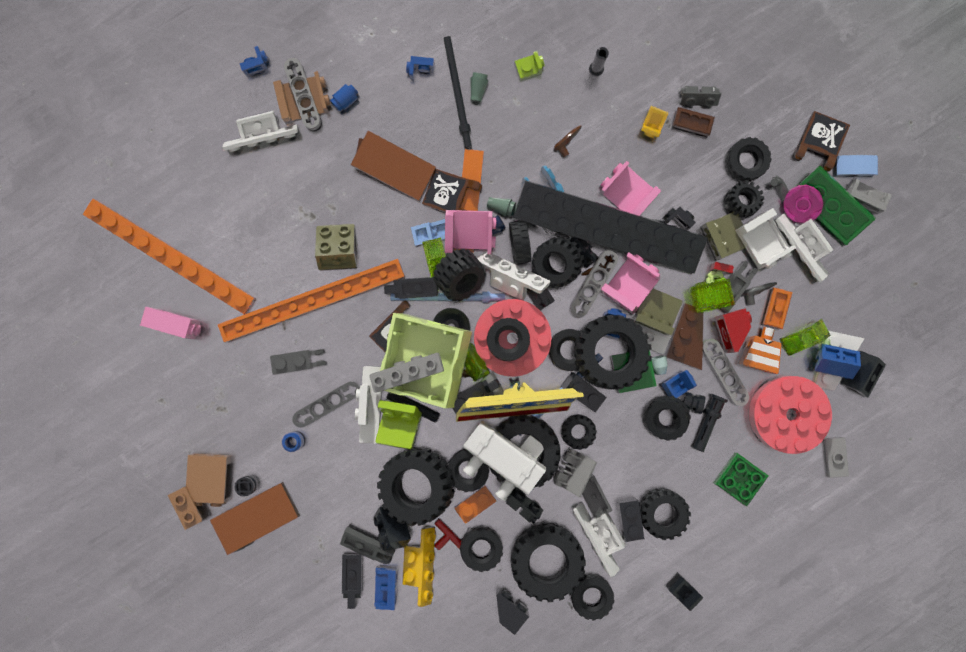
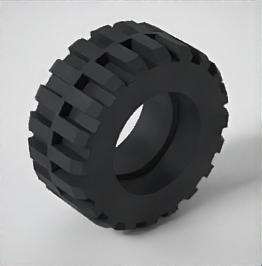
M621 315L602 316L590 321L585 328H582L579 332L580 336L575 341V364L579 367L580 374L589 383L604 389L619 390L634 385L635 381H639L642 378L643 372H647L649 368L647 363L651 362L652 356L649 355V350H652L651 344L647 342V339H649L647 333H643V328L640 324H635L631 318H625ZM608 334H616L623 337L629 347L627 363L624 367L615 371L602 368L595 357L597 342Z
M532 415L512 416L499 423L495 428L496 431L508 440L520 434H527L541 442L544 450L539 462L546 467V471L534 488H540L547 480L550 481L553 474L557 471L561 459L560 444L551 426L542 419L540 420ZM490 467L496 479L500 483H504L506 479Z
M413 448L412 450H406L395 455L390 461L386 462L383 466L384 470L380 471L378 476L381 481L377 482V489H380L378 498L379 500L382 499L384 503L381 506L384 510H389L388 515L391 518L397 517V522L401 524L407 522L408 526L416 524L421 526L435 520L450 506L452 502L450 499L454 497L455 493L452 490V487L455 486V479H451L450 476L453 472L451 469L448 470L445 465L448 463L445 459L442 461L438 459L440 457L439 454L436 452L431 454L430 450L425 448L423 450ZM407 470H418L428 478L431 485V497L426 503H415L405 495L402 489V477Z
M540 524L536 528L526 530L527 532L524 535L521 534L517 543L514 544L511 554V569L518 587L521 591H525L527 596L530 598L535 597L540 602L542 600L554 602V599L561 601L565 599L564 596L567 594L572 595L574 589L581 584L580 580L585 575L584 567L586 566L584 552L578 540L571 532L566 531L561 526L556 527L554 524L546 526ZM543 545L558 547L566 558L565 570L560 576L552 580L539 579L530 569L532 553Z

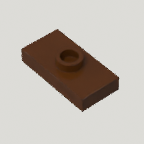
M678 107L672 127L710 136L715 117Z

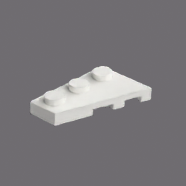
M825 331L822 344L858 351L865 338ZM817 372L815 383L820 388L835 391L842 377Z

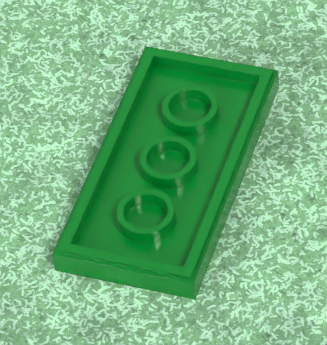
M820 165L799 184L812 186L820 192L823 198V208L817 219L845 245H848L876 219Z

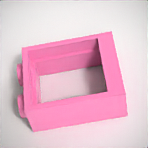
M145 307L140 326L186 339H196V336L198 337L201 332V321L151 307Z

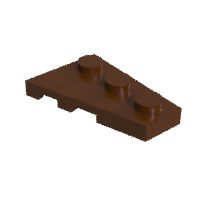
M684 304L665 355L666 358L702 370L703 309Z

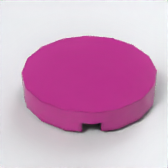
M798 185L792 188L784 199V211L787 217L797 223H805L809 219L815 220L821 214L823 208V198L820 192L809 185Z

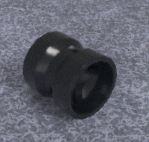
M685 392L682 402L686 403L689 410H693L696 414H702L706 397L703 395L695 396L690 392Z
M249 475L239 478L234 486L236 493L243 497L254 493L258 486L257 480Z

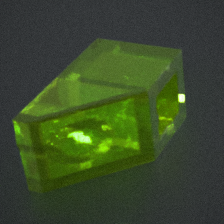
M441 237L422 242L431 277L434 276L433 273L436 270V265L441 262L442 258L446 257Z
M819 319L781 338V341L790 356L822 343L831 335L823 320Z

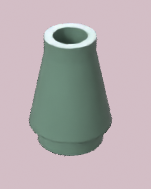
M473 72L472 77H470V100L482 101L489 81L487 80L488 75Z
M489 197L487 208L506 218L508 216L512 217L515 212L516 202H513L512 199Z

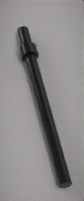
M446 36L443 39L460 121L459 131L463 137L464 147L471 148L470 124L467 123L451 36Z

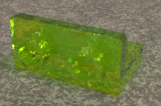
M469 343L464 367L475 382L489 375L490 371L486 367L485 361L476 352L475 346Z

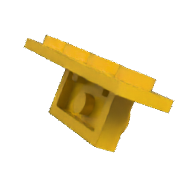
M435 527L421 529L420 546L407 545L404 547L402 585L418 587V607L431 605L433 599Z

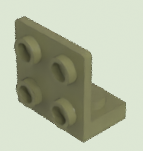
M734 212L701 226L705 236L708 237L707 240L717 261L745 249L744 244L735 231L743 226L738 213L735 216Z
M354 224L316 227L315 258L318 270L357 268L354 251Z
M653 288L638 308L633 320L643 326L671 336L675 329L672 326L683 301Z

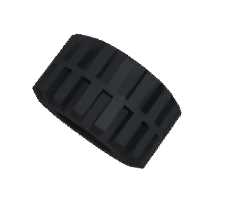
M561 236L551 238L536 248L537 251L533 254L535 258L532 260V265H535L533 272H537L539 276L550 280L549 287L557 286L559 288L564 285L566 286L574 281L582 272L584 255H580L581 248L577 249V243L575 241L570 242V238L563 239ZM552 252H559L565 257L567 261L565 272H558L552 268L549 260Z
M468 249L454 250L452 253H448L436 265V270L433 273L435 284L449 300L455 302L468 299L471 295H474L482 287L481 285L485 282L484 278L487 274L484 265Z
M668 489L654 490L652 494L645 496V501L642 500L640 513L642 525L651 535L657 539L673 540L675 536L680 537L682 531L686 532V525H690L689 517L691 512L689 511V505L683 497ZM662 504H671L675 509L674 519L669 524L659 525L654 518L656 509Z

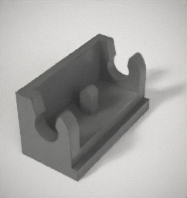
M591 474L582 496L593 517L599 518L601 514L609 513L613 510L597 479Z

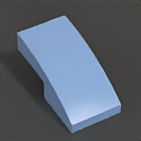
M837 156V176L878 175V156Z
M445 219L411 227L415 246L445 240Z

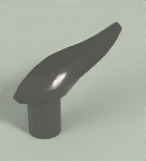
M775 176V179L771 180V185L776 186L777 193L784 202L788 188L782 178Z
M777 282L745 290L742 295L747 297V305H754V295L777 285Z

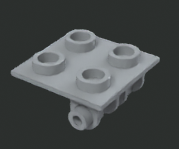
M570 449L569 452H566L563 459L568 464L561 463L566 468L559 467L564 472H557L554 477V484L581 497L597 462Z

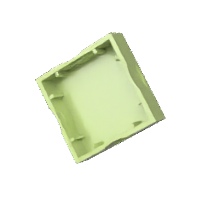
M393 313L387 338L386 354L380 371L394 367L396 362L405 361L406 363L411 361L410 358L419 355L425 357L434 353L440 354L444 371L384 391L397 395L411 396L421 402L442 408L455 407L454 404L458 395L472 331L403 313Z

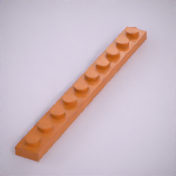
M92 199L84 211L83 215L239 312L246 314L254 302L255 298L99 201Z
M395 259L217 325L222 339L226 343L388 284L405 276L399 260Z

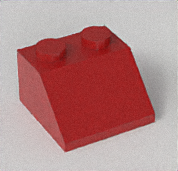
M746 308L715 317L726 353L739 352L751 329L752 317L750 312L746 311Z

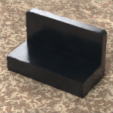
M860 351V369L853 379L844 377L842 384L868 398L886 364L880 358Z

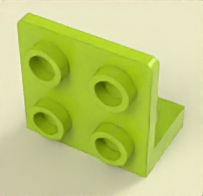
M379 400L378 408L383 415L375 442L381 445L412 450L422 413L416 406Z

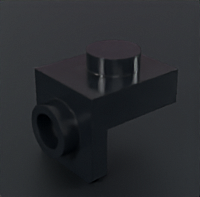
M678 207L676 210L672 208L665 215L667 219L664 221L665 224H668L675 217L686 230H689L696 223L693 220L695 219L688 210L684 211L681 207Z
M682 576L668 589L689 611H692L703 599V596Z

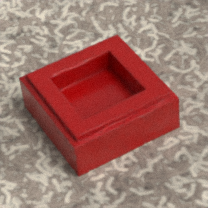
M714 262L710 267V271H718L727 275L732 274L734 269L733 265Z

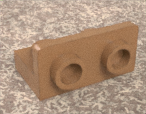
M183 487L168 495L185 530L203 521L187 487Z

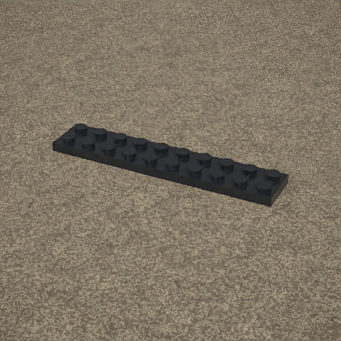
M527 180L524 181L513 218L632 255H639L642 258L694 274L708 239L704 235Z

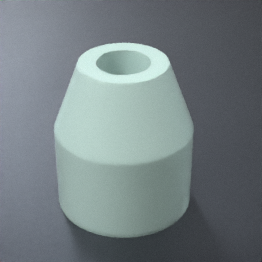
M666 356L652 357L651 360L655 373L657 375L666 374L668 366Z

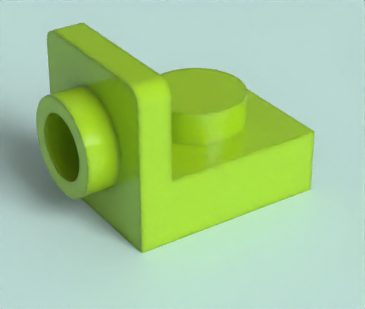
M537 51L533 52L531 56L515 60L514 62L520 80L542 74V67H545L543 57L538 56Z

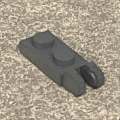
M746 260L734 271L712 300L715 305L726 313L732 309L751 284L750 281L758 271L754 267L746 278L742 276L741 273L748 266Z
M304 350L270 356L272 374L276 375L326 365L325 361L321 360L313 363L310 361L311 355H321L324 353V350Z
M350 527L345 529L340 545L385 565L391 562V556L395 553V549L384 551L379 541Z

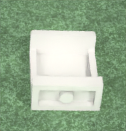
M774 208L762 213L735 230L758 269L764 267L770 269L777 264L776 260L788 258L792 255L791 251L796 248L795 245H788L772 217L777 215Z

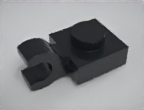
M577 237L571 238L570 242L575 241L577 249L581 248L582 250L580 255H584L582 262L585 267L592 265L589 258L593 262L598 260L597 254L591 250L593 246L589 241Z

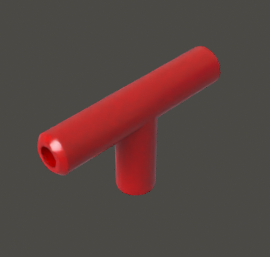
M437 519L434 524L445 535L434 547L437 550H441L451 540L460 549L461 540L440 519Z

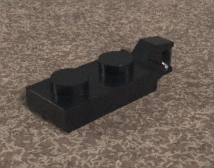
M433 277L406 278L394 280V285H385L384 294L395 293V298L399 299L438 296V288Z
M495 379L490 383L486 380L480 381L458 393L454 404L455 407H453L455 414H457L469 398L494 396L493 391L501 386L499 380Z
M342 554L343 598H348L347 609H355L357 598H361L362 554Z

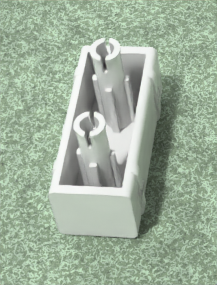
M483 420L463 445V448L474 455L463 469L465 473L474 477V474L484 463L506 479L495 493L503 501H506L515 487L529 495L546 471V467L538 462L535 457H531Z

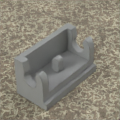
M855 178L852 179L847 190L863 207L878 214L886 211L891 198V194L881 192Z

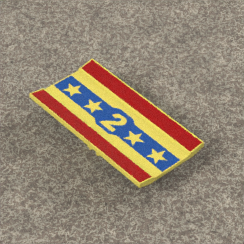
M525 382L518 391V383H515L513 388L504 390L503 395L469 398L457 412L456 422L568 411L571 403L579 397H584L581 392H577L574 388L535 392Z

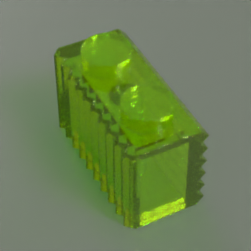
M717 278L714 282L707 284L706 282H699L695 284V287H691L697 313L735 305L730 279Z

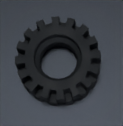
M749 180L736 183L726 196V200H728L726 202L727 206L731 205L728 209L730 211L734 210L733 214L735 216L739 213L740 218L743 216L745 218L753 216L764 204L762 202L764 196H761L763 191H758L759 185L754 187L755 183L751 182L749 184ZM739 194L748 195L751 199V204H743L739 199Z
M573 415L564 421L561 435L568 446L573 449L582 450L593 444V441L596 439L597 430L590 418L584 415ZM575 425H583L585 427L586 435L583 439L578 440L572 436L571 431Z

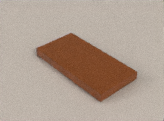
M367 131L350 164L417 201L420 200L436 166L370 131Z
M280 483L214 517L210 522L226 554L229 555L293 521L298 516Z

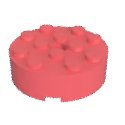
M519 299L502 300L491 305L480 316L474 331V344L479 358L490 370L504 376H522L534 371L546 359L551 347V329L546 317L533 304ZM500 319H517L528 329L530 345L527 352L517 360H500L488 348V331ZM505 330L499 335V344L504 349H512L518 343V340L514 344L507 341V335L515 333L512 330Z
M780 376L768 380V382L757 389L750 402L749 421L753 432L767 447L783 453L800 454L810 451L824 440L831 426L832 409L825 392L813 381L799 376ZM790 409L793 413V416L790 419H787L786 414L787 411Z

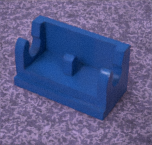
M821 344V348L815 358L818 360L815 366L816 372L853 379L861 367L860 351Z
M376 567L374 607L380 610H395L397 568Z

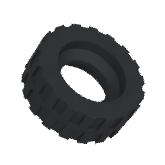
M747 137L746 139H740L730 148L727 154V168L737 179L753 181L764 175L769 169L772 160L771 151L758 138ZM746 150L754 151L758 156L757 165L750 169L743 167L740 163V155Z
M509 222V234L515 264L531 262V247L526 222Z
M500 319L490 327L487 334V345L490 352L496 358L503 361H514L527 352L530 345V334L527 327L517 319ZM505 330H512L518 336V343L512 349H504L499 344V335Z
M565 329L553 336L549 357L556 367L565 371L579 369L575 364L576 358L571 360L565 359L560 352L561 345L565 341H576V338L580 336L579 330Z
M674 396L659 397L656 401H653L646 414V424L649 427V431L655 437L657 436L659 439L666 441L677 440L688 429L691 419L690 410L687 408L686 403H683L679 398L677 399ZM661 411H674L678 417V422L672 427L664 426L659 420Z
M466 449L458 451L451 457L447 469H451L453 472L450 476L451 479H455V486L453 487L459 491L474 492L485 485L489 477V466L483 463L478 469L475 478L471 480L463 479L459 475V466L465 461H470L474 456Z
M476 527V529H471L464 535V538L461 540L460 554L467 567L474 571L483 572L490 571V569L495 568L500 563L501 556H503V545L494 531L486 527ZM478 540H485L491 546L490 554L484 559H478L472 553V546Z
M597 575L582 577L580 586L576 587L571 595L573 607L581 617L583 616L587 620H600L612 610L615 601L614 592L609 583L602 577ZM589 588H596L602 594L600 604L595 607L587 606L583 601V594Z

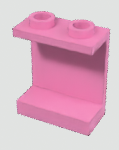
M628 161L624 164L619 163L613 170L614 176L611 179L607 177L600 185L602 187L600 193L618 209L641 215L661 190L657 186L651 187L628 167Z
M446 210L445 253H452L453 248L487 249V254H491V248H495L496 236H492V229H496V218H492V211Z
M628 253L625 263L610 283H605L601 291L634 315L661 277L659 270L651 264L648 266L643 263L644 259L639 255Z

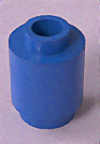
M345 84L332 95L333 98L330 102L341 112L358 99L356 96L358 91L351 84L349 86Z
M299 432L288 433L282 439V446L288 452H295L304 445V437ZM292 438L296 439V445L292 444Z

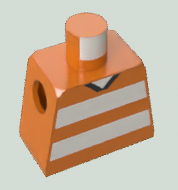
M763 327L761 337L751 336L738 364L771 374H778L781 343L772 340L775 330Z

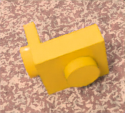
M650 106L641 129L644 131V135L651 138L659 137L669 112Z

